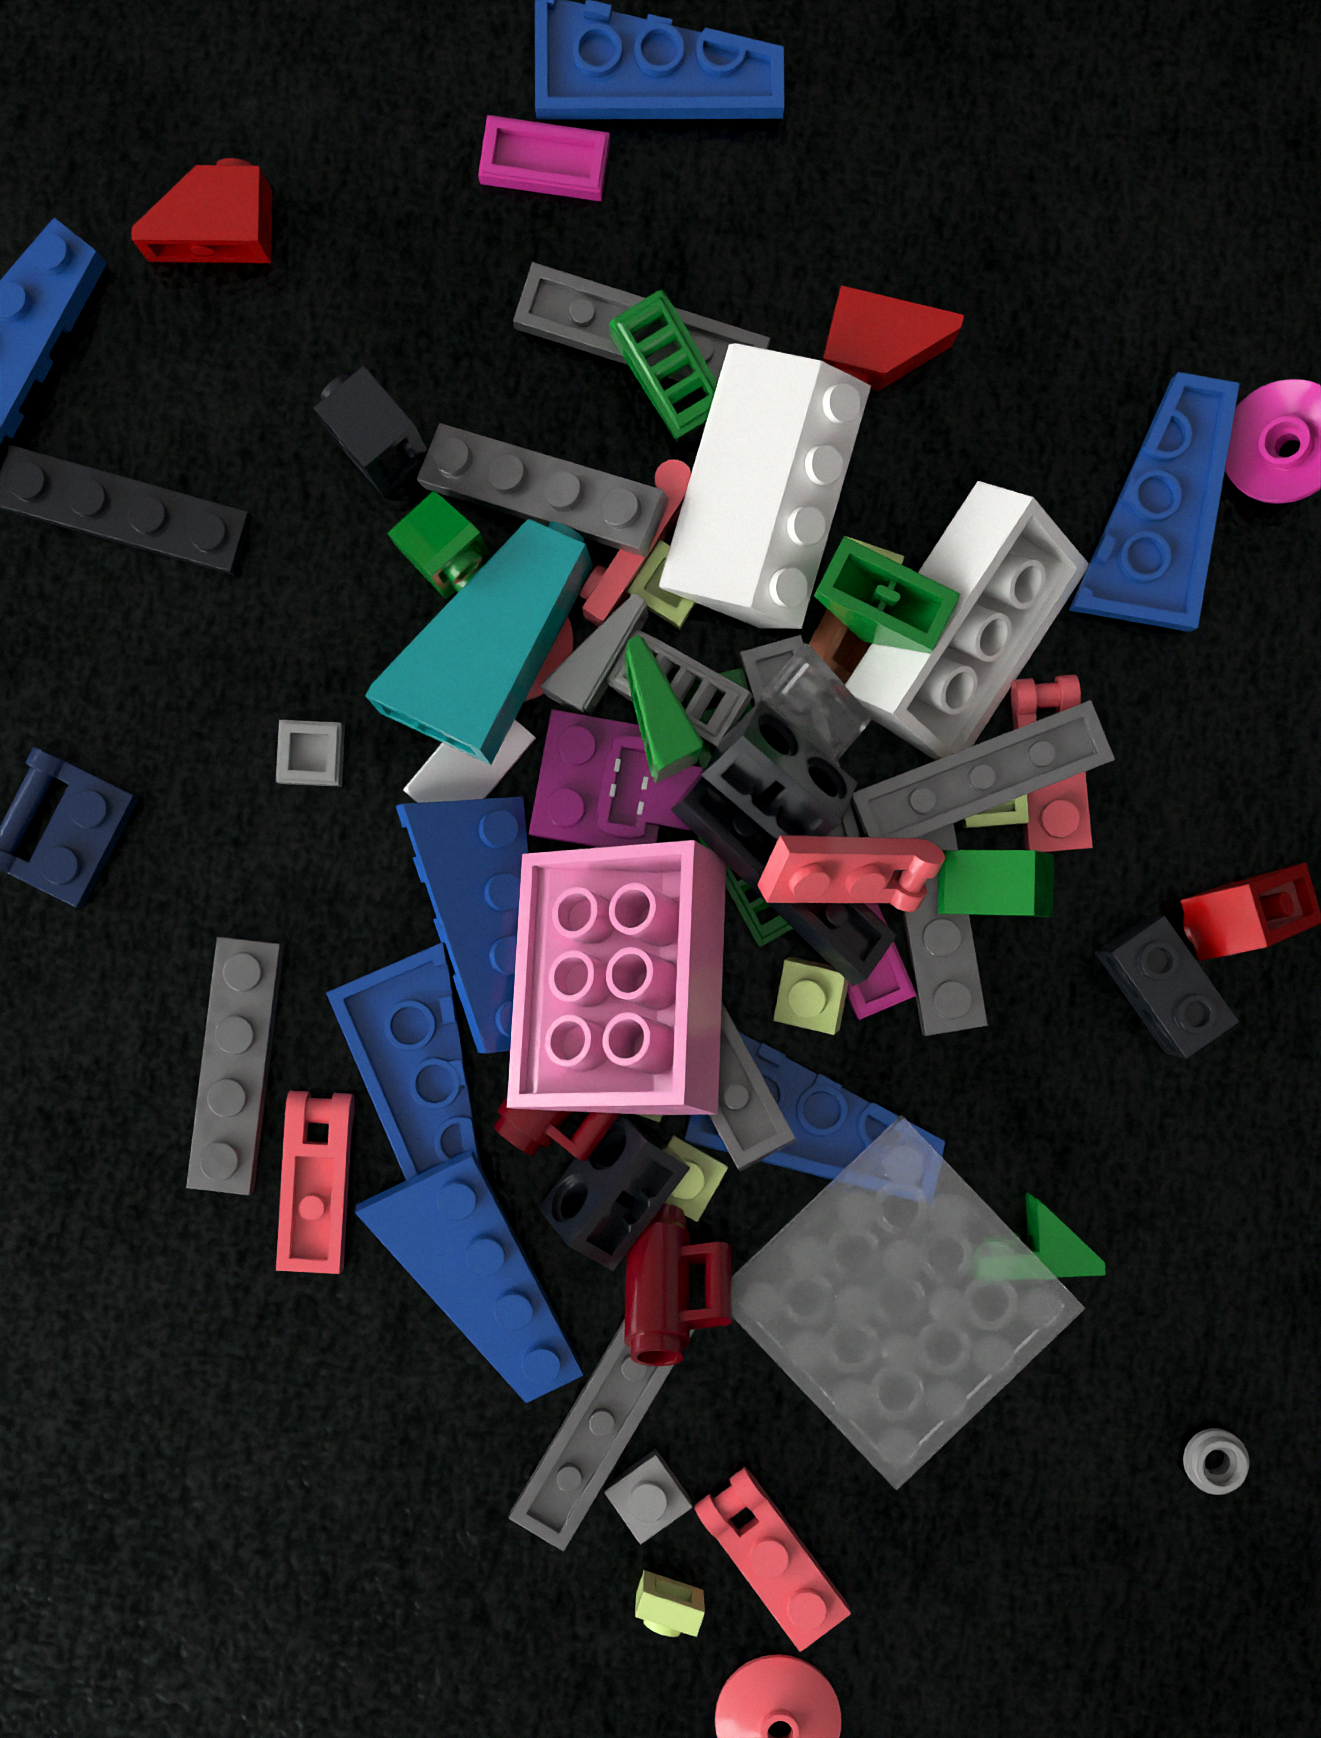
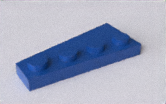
M535 0L537 120L782 119L784 113V46L705 28L702 33L672 26V19L648 14L647 19L612 11V5L593 0H586L585 4L568 0Z
M56 218L52 219L0 280V444L5 436L13 439L25 417L19 412V409L34 381L43 383L54 363L50 359V352L61 332L68 333L71 331L107 265V262L96 250Z
M1177 372L1171 379L1069 608L1070 611L1192 632L1198 628L1240 383Z
M508 797L397 805L396 809L402 827H407L416 854L413 860L420 881L426 884L437 917L433 920L440 941L446 944L455 970L453 979L478 1053L510 1051L522 854H528L524 798Z
M445 943L437 944L327 992L326 994L405 1179L409 1180L471 1149L481 1165Z
M739 1032L797 1140L761 1160V1162L923 1204H932L945 1146L944 1140L875 1103H869L842 1088V1085L820 1073L816 1074L786 1058V1055L764 1043L760 1044ZM709 1114L689 1116L684 1142L729 1153Z
M472 1149L356 1205V1215L526 1403L583 1376L582 1364Z

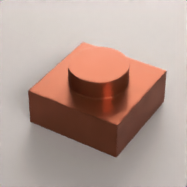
M827 609L820 624L814 631L802 659L834 684L844 687L872 643H866L859 639Z

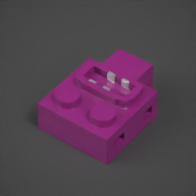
M551 709L529 835L592 848L657 843L659 827L690 833L691 829L670 809L699 776L702 767L690 766L655 784L650 774L639 725Z

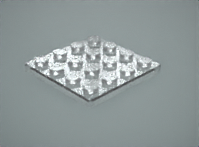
M903 1116L894 1121L732 1277L731 1282L733 1318L896 1490L1085 1309L1072 1293Z

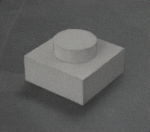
M656 1448L604 1486V1493L640 1544L692 1508V1499Z

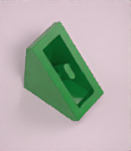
M844 536L814 596L863 642L931 654L961 594Z
M942 850L945 859L938 872V914L1053 917L1054 854L1036 850Z

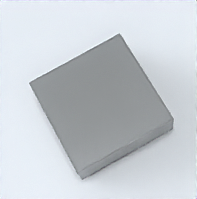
M279 720L276 782L279 784L342 787L345 725L337 722Z

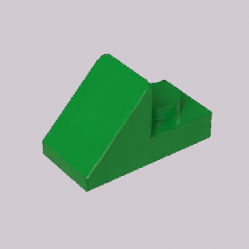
M1026 1192L1028 1242H1021V1234L993 1232L982 1235L983 1243L965 1244L966 1269L976 1280L1106 1275L1105 1262L1041 1201Z

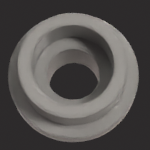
M1219 1428L1203 1430L1192 1437L1184 1451L1183 1462L1185 1471L1189 1479L1204 1492L1216 1495L1229 1493L1237 1489L1247 1476L1249 1470L1248 1452L1244 1444L1229 1431ZM1222 1450L1224 1454L1222 1464L1215 1469H1207L1205 1466L1206 1456L1211 1451Z

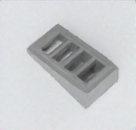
M634 593L622 603L604 623L545 679V682L541 685L545 695L577 714L592 716L609 687L607 677L627 645V640L631 638L636 630H642L649 618L645 599Z
M636 630L631 638L637 635L641 638L644 637L666 678L672 668L678 671L670 685L681 703L694 681L697 680L701 683L685 711L701 739L717 747L721 739L738 723L753 694L641 630ZM625 646L607 677V684L620 696L633 702L624 667ZM716 691H718L724 697L706 725L699 720Z

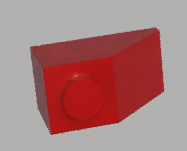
M226 158L217 161L216 165H196L132 226L131 240L148 262L271 263L272 189L260 166H253L245 160Z
M841 285L822 361L871 385L870 390L879 391L951 348L962 327L964 315Z
M1306 862L1209 889L1181 900L1184 910V931L1188 940L1194 945L1198 961L1265 948L1321 924V912Z

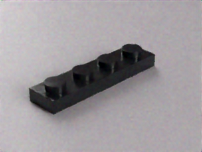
M9 444L0 471V510L236 576L253 518L247 511Z
M703 770L670 810L766 902L758 887V882L778 840L702 776ZM768 903L852 986L868 979L897 937L864 903Z

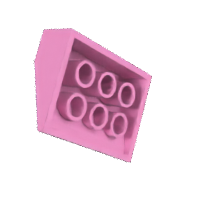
M695 840L522 854L507 1098L508 1108L648 1115L718 1114L726 863L714 851Z

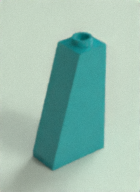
M528 519L371 684L365 695L366 698L380 714L492 765L593 568L587 546L583 543L584 538L572 528L559 522L552 521L546 527Z

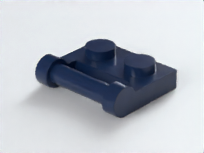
M33 746L25 762L30 768L0 825V871L8 873L76 908H84L140 797L46 750ZM55 777L69 785L31 859L28 860L16 854V851Z

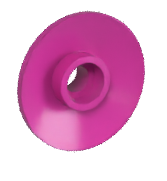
M1300 379L1276 381L1255 390L1237 405L1234 413L1225 472L1241 492L1262 502L1289 503L1306 498L1321 489L1320 384ZM1290 440L1300 442V448L1294 455L1287 458L1279 456V450L1285 442Z

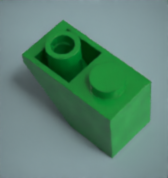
M436 491L428 495L388 532L396 547L446 600L456 591L459 592L491 559L480 532Z

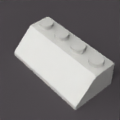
M737 343L730 344L659 588L758 628L801 629L871 385L820 360Z
M977 481L918 572L961 594L932 653L871 644L841 691L874 721L934 760H939L972 747L1009 691L1012 680L1018 677L1086 572L1089 563L1033 497Z

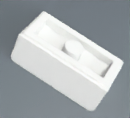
M514 720L492 765L442 743L407 784L404 791L418 803L486 799L534 742L536 737Z

